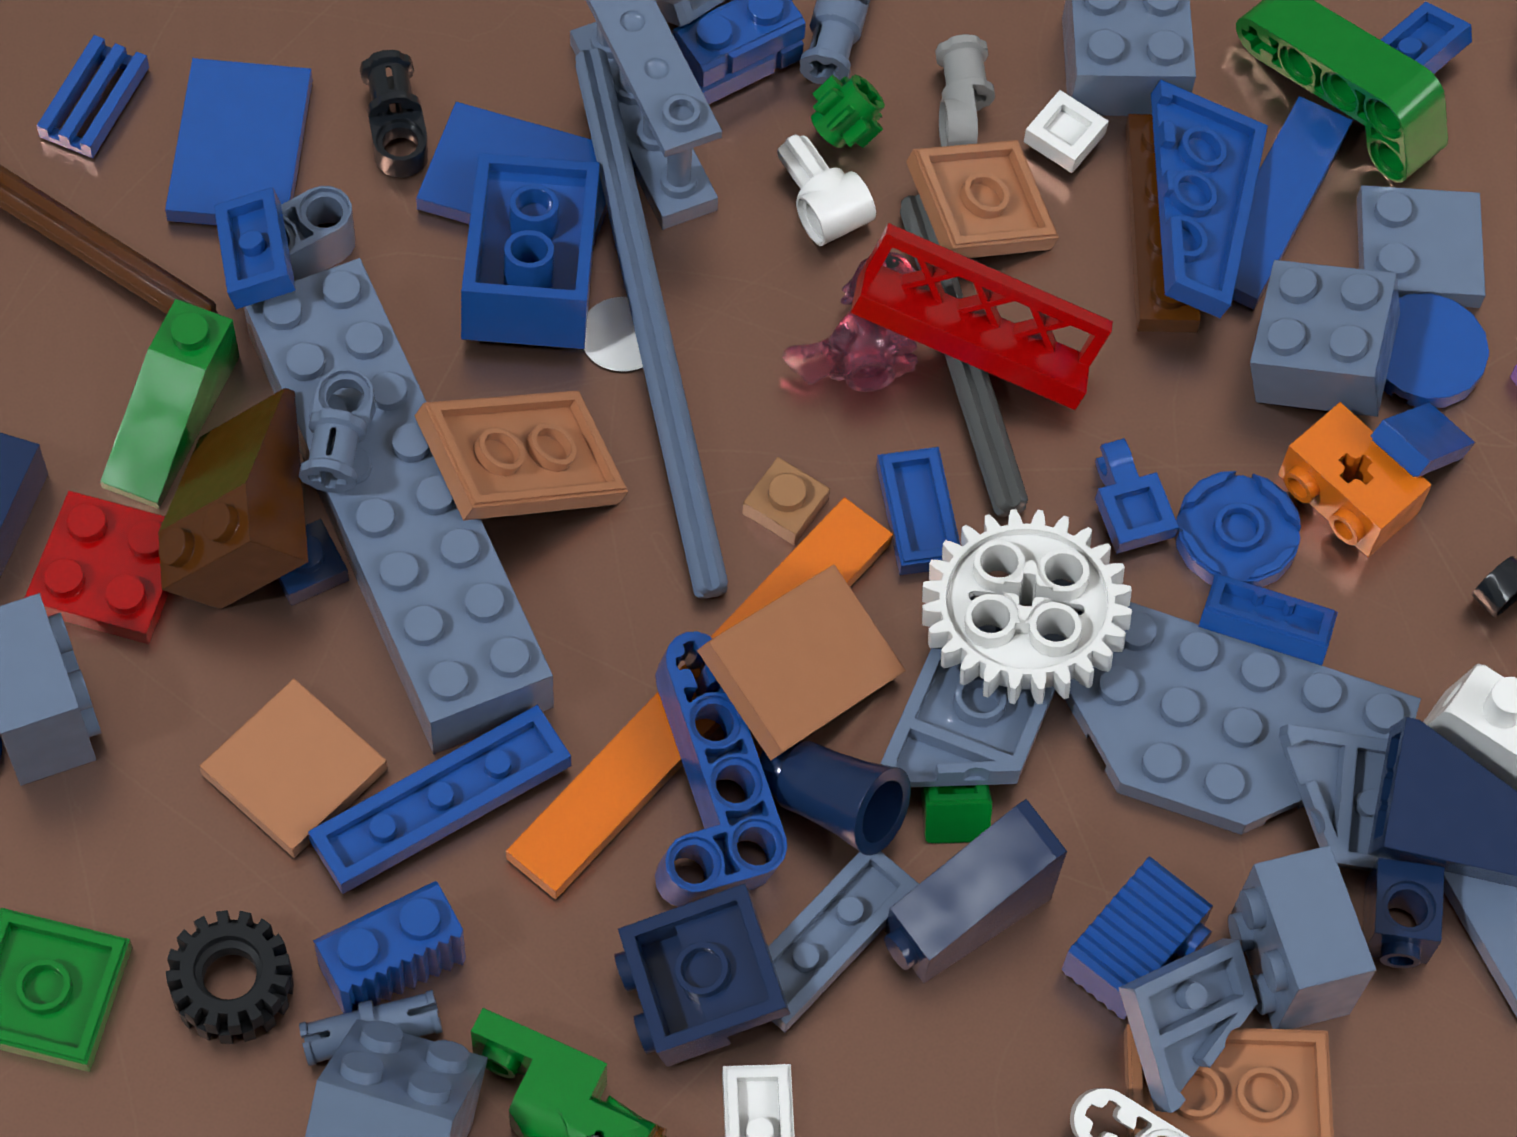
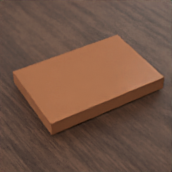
M579 390L425 402L414 415L463 521L619 505L628 493Z
M834 564L708 641L697 650L770 761L906 671Z
M1126 1025L1124 1030L1126 1097L1188 1136L1334 1137L1328 1031L1235 1028L1228 1035L1225 1048L1211 1067L1200 1066L1180 1093L1186 1098V1101L1180 1109L1167 1113L1155 1111L1130 1025ZM1137 1117L1134 1130L1126 1127L1127 1137H1135L1139 1131L1147 1126V1122Z

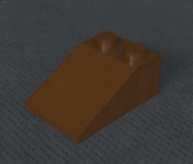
M283 388L199 437L158 532L162 590L222 609L309 562L302 481L299 478L301 463L295 391Z

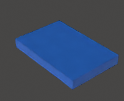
M192 58L165 207L167 221L217 225L214 205L270 187L274 188L281 204L294 198L313 82L310 68Z
M455 102L416 197L417 209L470 224L478 153L597 162L592 139ZM600 174L594 245L607 213Z

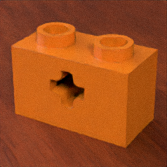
M1339 402L1289 445L1278 475L1284 480L1286 488L1297 500L1302 503H1309L1329 521L1331 529L1340 540L1348 545H1355L1369 558L1419 514L1432 484L1423 476L1413 477L1372 441L1371 434L1373 431Z

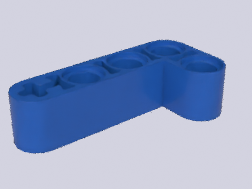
M698 631L685 632L674 638L666 649L655 675L656 686L704 826L702 830L685 834L676 839L657 866L655 873L656 888L663 899L677 907L744 883L749 890L760 887L768 881L782 863L787 851L786 835L750 730L697 652L700 647L713 638ZM680 661H685L688 669L679 670L678 665ZM699 668L701 673L695 681L691 670ZM696 693L697 698L690 702L692 696ZM699 719L715 721L721 726L725 739L721 741L705 739L699 734L695 721ZM723 779L735 781L743 789L745 801L742 803L726 801L720 796L716 781ZM746 840L757 843L765 852L766 864L755 866L747 863L741 858L737 843ZM688 858L697 862L704 871V882L697 884L685 882L678 876L674 861Z

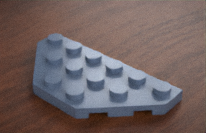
M1063 579L1052 581V583L1060 586L1074 584ZM1132 602L1128 606V608L1132 609L1130 629L1124 630L1126 632L1124 649L1122 652H1113L1110 671L1106 672L1093 667V685L1090 688L1081 685L1074 678L1071 679L1069 698L1065 699L1086 738L1091 737L1105 762V772L1117 793L1240 835L1264 825L1267 819L1294 807L1298 809L1304 807L1279 738L1280 727L1292 724L1388 739L1391 726L1405 717L1416 718L1421 698L1198 627L1199 624ZM1058 634L1042 636L1046 640L1053 642L1066 640L1064 636Z

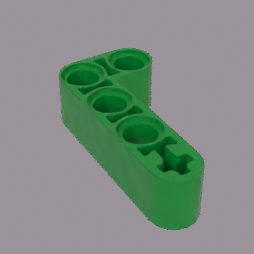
M1262 0L1237 20L1236 32L1238 38L1251 55L1365 125L1369 156L1375 167L1389 180L1402 183L1447 146L1448 128L1444 89L1436 76L1422 64L1314 0Z

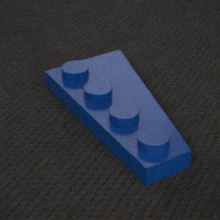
M1160 79L1151 92L1165 295L1221 318L1232 303L1268 125Z

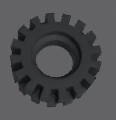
M228 910L217 911V922L208 924L205 916H202L194 921L196 931L192 935L185 929L177 937L179 949L178 951L170 949L167 958L170 971H166L167 984L175 1009L179 1011L181 1020L189 1029L194 1025L200 1037L210 1040L213 1033L219 1036L221 1044H233V1035L243 1034L244 1041L247 1042L256 1039L254 1029L263 1026L266 1032H268L276 1025L274 1015L277 1012L284 1015L289 1007L287 996L288 994H293V971L285 942L279 933L276 936L273 934L271 924L264 919L255 924L252 914L244 911L239 912L238 920H231ZM239 955L250 960L255 966L257 975L254 985L246 994L239 998L227 1000L215 997L204 986V977L208 967L220 957Z

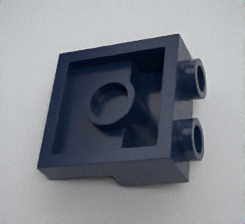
M745 883L618 928L624 951L614 954L616 966L626 991L631 992L637 989L643 1008V1013L634 1016L639 1039L645 1053L648 1055L656 1052L667 1067L730 1045L728 1036L790 1015L750 891Z

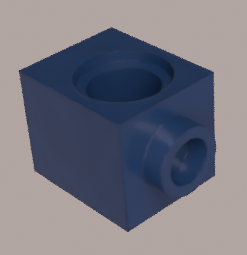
M1378 858L1365 881L1362 931L1372 957L1380 958L1381 963L1394 968H1413L1420 965V963L1427 964L1442 941L1445 867ZM1399 908L1407 911L1414 918L1416 926L1405 927L1393 920L1388 909Z

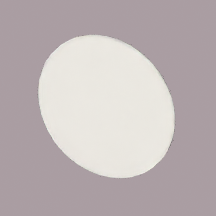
M614 297L604 300L588 311L584 351L593 362L612 371L627 372L643 368L627 297Z

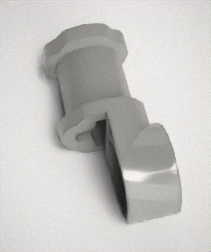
M956 35L941 42L935 50L937 64L944 68L946 81L939 106V137L941 147L977 144V111L989 106L995 99L994 85L987 81L984 62L988 57L987 42L976 35Z

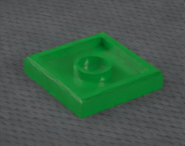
M0 908V1050L90 1072L133 948L130 939Z

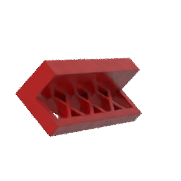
M890 223L887 224L858 276L850 312L1073 410L1077 409L1087 393L1089 367L1112 333L1113 321ZM895 248L917 258L921 270L901 274L883 266V263L891 249ZM961 277L972 282L978 294L958 299L945 293L940 281ZM1016 301L1029 307L1034 319L1013 323L1002 318L996 306ZM1073 326L1089 333L1090 336L1082 349L1078 351L1057 342L1052 330Z

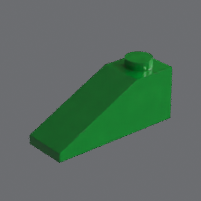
M178 299L174 300L146 353L100 481L102 488L154 508H160L240 357L233 319Z

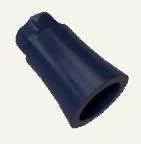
M800 741L771 761L764 750L760 755L759 759L772 797L778 801L781 807L803 816L836 834L862 854L870 856L879 853L890 844L901 828L908 811L911 795L910 780L903 769L867 762L833 751L812 741Z

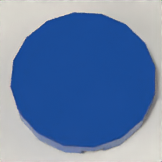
M1432 293L1407 294L1400 297V316L1384 391L1391 397L1395 393L1399 397L1408 399L1406 404L1414 407L1430 402L1436 408H1445L1464 400L1474 390L1485 371L1489 357L1485 331L1470 311L1452 299Z
M1225 471L1199 480L1184 496L1176 519L1179 526L1175 536L1176 548L1188 569L1210 585L1213 583L1215 574H1221L1259 587H1265L1276 582L1292 565L1300 543V516L1288 494L1268 478L1252 474L1250 478L1244 475H1235L1236 471Z

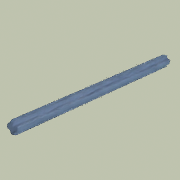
M601 48L582 50L575 57V68L596 161L600 162V179L692 587L697 598L718 597L727 592V574L608 56Z

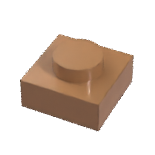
M777 457L744 500L742 514L795 546L828 502L830 488L780 457Z

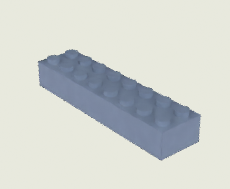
M358 258L294 281L296 291L244 307L249 338L274 394L283 388L295 391L299 450L304 461L309 459L314 434L309 429V422L319 381L328 372L337 368H353L365 374L373 386L376 412L372 421L368 424L365 439L357 444L353 469L358 474L356 487L343 493L326 492L318 489L317 492L433 754L480 737L537 704L542 712L554 708L553 674L481 519L463 521L414 415L422 404L426 402L425 397L361 259ZM342 388L330 396L328 405L332 409L353 412L362 405L364 396L356 389Z

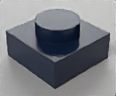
M322 519L306 525L309 562L277 579L291 606L349 581L348 569Z

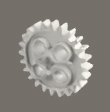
M1012 509L1010 510L1008 525L1001 527L990 514L985 515L984 532L982 534L964 525L961 528V545L945 540L942 547V560L930 561V581L923 582L922 602L925 604L922 605V625L930 627L928 628L929 647L942 648L941 666L944 669L962 663L960 667V684L963 686L972 682L978 676L984 679L983 696L987 698L994 693L999 685L1007 687V695L1011 704L1016 703L1022 689H1030L1035 702L1043 704L1045 688L1052 686L1063 699L1069 698L1070 683L1073 678L1081 685L1090 688L1093 685V667L1106 672L1110 671L1113 652L1123 651L1126 637L1124 630L1130 629L1132 609L1128 608V606H1130L1132 589L1131 586L1122 584L1125 569L1123 563L1109 564L1111 546L1107 543L1091 549L1092 529L1087 527L1075 536L1069 534V517L1063 516L1058 520L1054 527L1045 526L1043 510H1037L1031 524H1023L1017 510ZM992 571H1003L1008 573L1009 576L994 577L990 576L987 573ZM1056 579H1065L1071 581L1074 584L1070 586H1060L1052 583L1051 581ZM984 625H993L1002 630L996 633H987L978 628ZM1058 634L1064 636L1066 640L1053 642L1046 640L1042 636Z

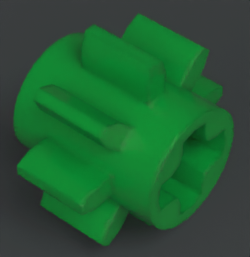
M831 75L812 93L818 101L813 105L816 111L811 115L812 123L818 133L831 145L842 148L845 144L851 147L857 143L860 147L864 148L883 130L877 121L882 118L880 112L885 107L884 101L875 87L863 77L853 75L848 79V77L844 76L839 80L834 75Z

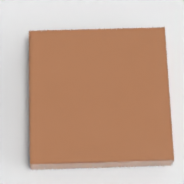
M1018 140L913 149L906 160L940 246L965 257L976 258L1051 250L1059 239Z
M295 678L199 765L201 774L293 858L311 843L308 831L342 813L388 769L387 760Z

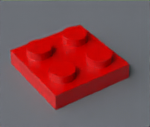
M68 490L24 598L40 593L47 616L61 612L64 622L149 644L169 592L162 590L158 532L165 516Z

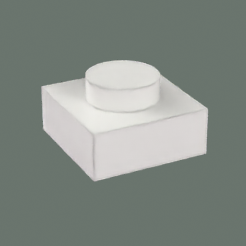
M1059 90L1026 128L1023 142L1073 173L1104 137L1109 121Z

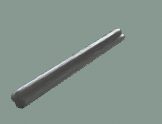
M920 195L905 197L901 202L902 207L900 209L905 230L939 245ZM914 257L917 269L921 270L917 258ZM957 277L940 281L945 293L958 299L964 298ZM944 354L994 513L999 517L1009 516L1012 509H1016L1018 513L1026 510L1028 496L989 374Z

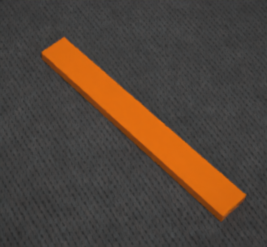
M844 497L714 632L711 638H715L833 564L837 567L849 587H851L891 545L893 533ZM684 664L679 670L688 669V667ZM699 668L691 670L695 681L701 673ZM659 692L648 701L506 850V859L555 900L682 767L683 763ZM694 693L690 702L697 698L696 693ZM710 719L695 721L699 734L705 739H708L720 726Z

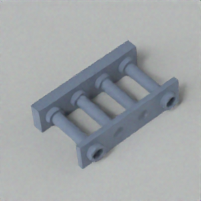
M586 0L596 22L571 30L570 45L575 55L582 50H592L594 48H601L607 53L634 174L661 229L664 230L717 211L718 196L693 148L722 138V130L656 1Z

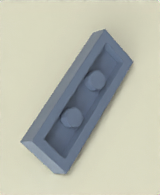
M881 851L870 856L859 852L768 946L790 1011V1015L772 1021L783 1032H786L886 927L890 907L919 885L917 881Z

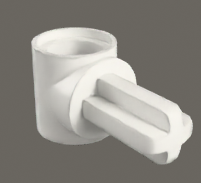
M792 135L778 148V158L801 189L796 199L797 212L801 223L809 237L817 245L823 246L875 220L876 208L868 187L857 173L850 171L845 174L840 168H829L808 137L804 135Z

